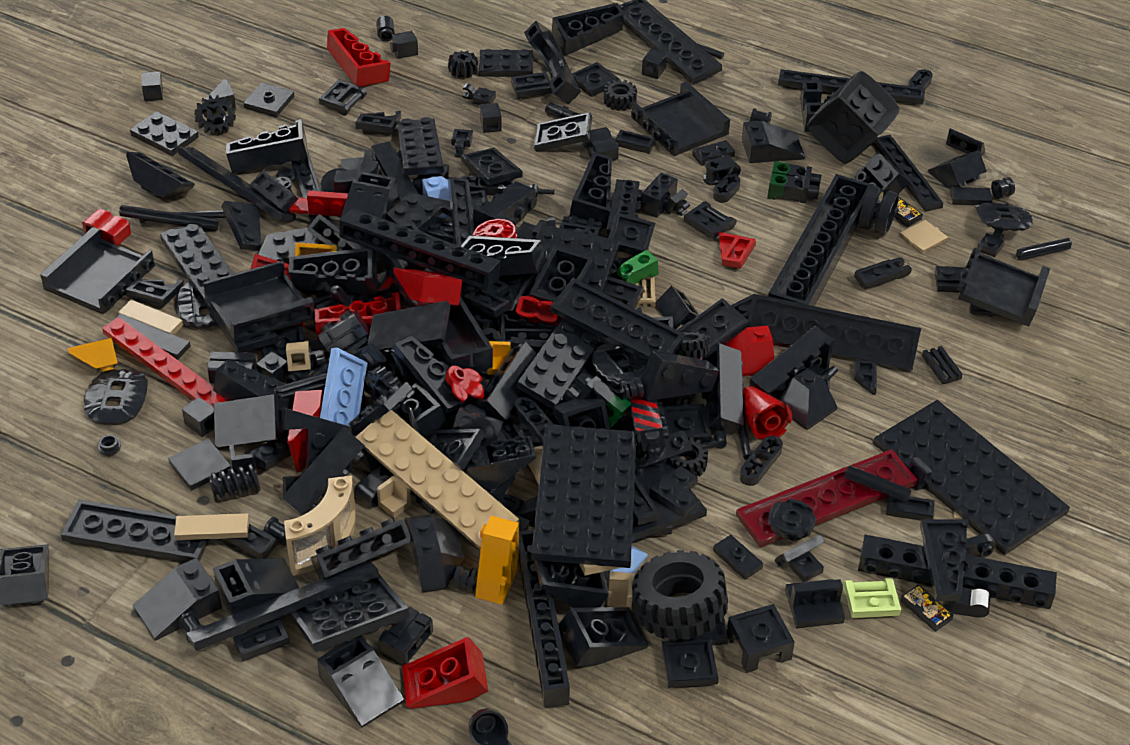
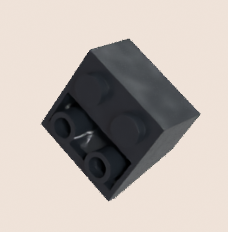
M879 152L852 178L882 188L883 196L889 190L900 193L910 183L892 162Z

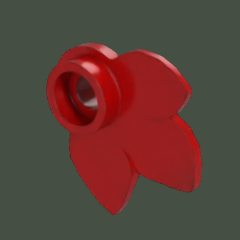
M451 366L447 370L446 381L452 386L453 394L461 402H464L468 395L481 400L484 398V389L480 384L482 377L473 369H462L458 366Z

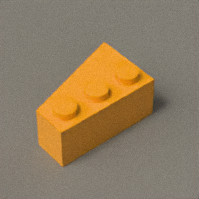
M491 515L488 523L483 524L480 531L482 543L475 598L503 605L519 569V523Z

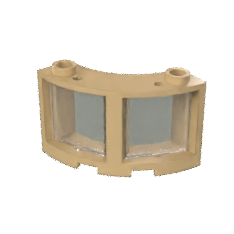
M352 476L328 478L327 492L322 501L313 510L298 518L284 521L290 570L293 576L315 570L310 557L317 555L316 549L329 545L330 549L338 546V540L353 535L356 524V511Z

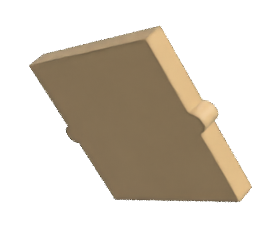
M926 220L900 232V236L909 242L910 246L913 245L922 253L948 240V237L938 227H934Z

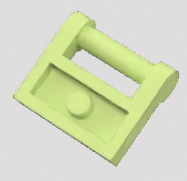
M893 578L871 582L844 580V594L847 597L851 618L900 616L901 607Z

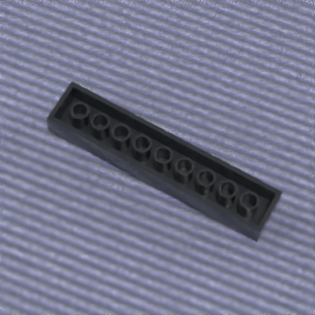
M838 174L834 176L770 289L768 297L811 306L816 305L858 226L861 208L872 184Z

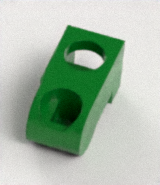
M646 250L623 263L619 267L617 274L623 281L637 284L641 279L649 275L652 278L659 275L658 260Z

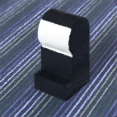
M962 587L960 601H943V606L952 614L982 618L990 612V594L983 589L971 590Z

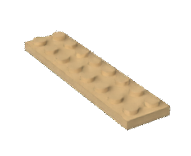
M392 410L368 425L356 436L365 445L364 449L405 483L479 550L482 543V538H480L481 528L483 524L488 523L491 515L520 523L514 514Z

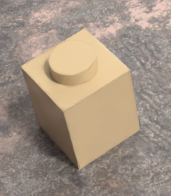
M309 342L287 343L288 371L311 369Z

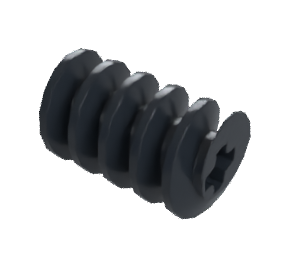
M247 464L246 472L239 466L237 474L230 468L228 476H226L223 470L219 471V478L214 473H210L209 481L214 501L216 500V495H219L221 500H224L225 493H228L233 498L235 490L242 496L244 488L251 494L253 486L256 487L258 492L261 491L256 469H253L251 464Z

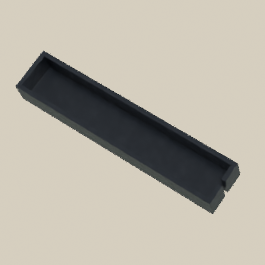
M414 222L401 225L420 232ZM376 251L409 308L420 306L418 305L419 301L410 299L394 274V268L403 269L400 259ZM429 269L421 270V271H431V272H434V271L429 270ZM460 297L459 305H450L445 341L431 345L441 362L447 364L449 368L451 366H458L462 369L470 368L476 372L493 368V348Z

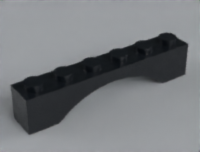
M536 20L524 34L549 70L551 75L549 85L553 93L569 104L578 96L581 90L551 31Z

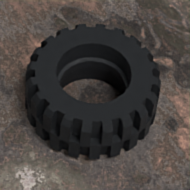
M677 550L676 553L666 552L663 553V556L658 557L657 555L651 558L649 563L645 562L641 566V570H638L632 582V594L638 622L646 631L651 634L655 633V636L664 639L666 637L670 641H676L677 639L686 641L695 636L699 638L706 631L711 632L714 630L716 624L719 625L727 613L728 596L725 574L719 564L713 559L711 560L707 555H698L695 551L688 553L684 552V550ZM678 593H691L683 597H669Z

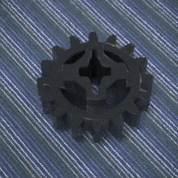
M209 95L208 100L202 98V104L197 103V109L194 111L195 122H199L198 128L204 127V133L210 130L212 135L216 131H218L219 135H222V130L228 132L229 127H233V121L236 120L235 108H231L232 102L226 103V97L220 100L219 95H216L215 99L211 95Z
M380 366L369 372L366 378L369 382L367 386L372 390L370 394L375 400L382 394L388 396L386 392L397 384L398 387L402 385L397 377H393L391 371L387 372L385 367L381 368Z

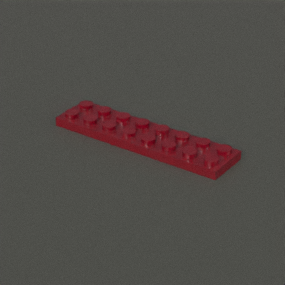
M892 449L851 465L907 488L914 487L918 480ZM847 467L738 508L736 516L761 548L783 539L772 531L768 522L771 507L779 501L782 503L786 502L787 499H795L809 505L816 517V526L884 499L888 495L845 478Z

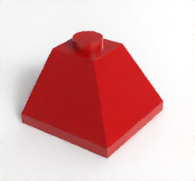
M768 326L747 327L725 344L728 347L741 351V361L743 362L742 377L757 374L775 359L773 339Z

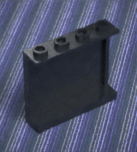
M687 81L681 83L679 94L643 108L635 101L632 102L631 116L633 120L641 125L651 136L656 138V141L664 146L673 156L729 135L730 119Z
M92 227L44 270L40 276L44 290L104 315L117 301L126 295V289L137 279H142L153 269L155 263L152 250L147 251L142 256L102 240L100 230Z
M980 242L978 249L973 248L957 290L961 291L958 299L1030 327L1037 312L1050 268L1042 266L1039 275H1035L981 254L983 242Z
M283 261L204 282L205 300L234 342L315 319L314 301L311 297L306 299L302 297L284 273Z

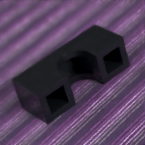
M802 80L800 103L804 132H810L807 124L824 104L821 103V81Z

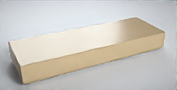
M130 300L118 312V314L121 313L173 335L183 326L181 319L134 300Z
M244 513L176 516L175 540L248 537L249 515Z

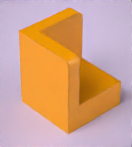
M489 341L493 348V368L487 369L488 375L496 373L511 350L510 342Z

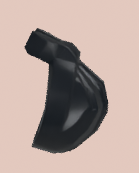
M485 708L478 710L472 715L468 723L469 735L476 745H512L507 739L509 733L508 724L498 710Z

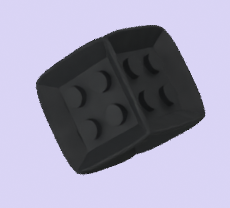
M859 71L846 81L829 101L819 108L809 120L807 127L812 135L836 159L847 164L864 152L897 117L900 108L877 81L867 73Z

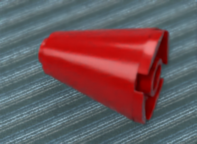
M753 386L744 388L742 390L744 399L743 412L753 435L757 439H764L767 436L781 437L787 431L785 429L786 426L792 422L790 408L782 401Z

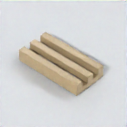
M649 275L642 279L644 293L636 307H639V304H643V307H647V304L655 307V278ZM646 279H650L651 298H647Z

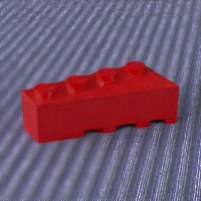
M347 29L328 30L327 50L353 84L364 87L365 85L389 81L391 62L382 60L379 53L370 51L367 44L360 43L359 38Z
M399 292L392 293V297L385 299L382 296L373 297L374 301L362 303L361 300L354 301L347 307L339 304L315 309L317 339H319L318 335L322 331L321 327L330 321L333 324L340 320L339 316L347 310H350L351 313L357 310L369 329H371L373 315L401 310Z

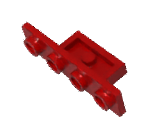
M308 190L307 198L298 197L299 199L289 209V212L341 217L348 194Z

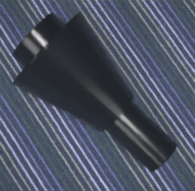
M311 360V369L286 371L284 373L285 383L289 384L305 379L317 367V363Z

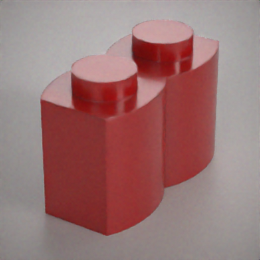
M97 209L82 222L85 234L92 227L100 230L102 240L117 246L131 235L130 223L125 218L113 216L111 212L103 209Z
M530 296L519 297L516 313L519 318L527 319L528 323L538 324L541 322L558 326L563 319L550 312V306L554 302H540Z

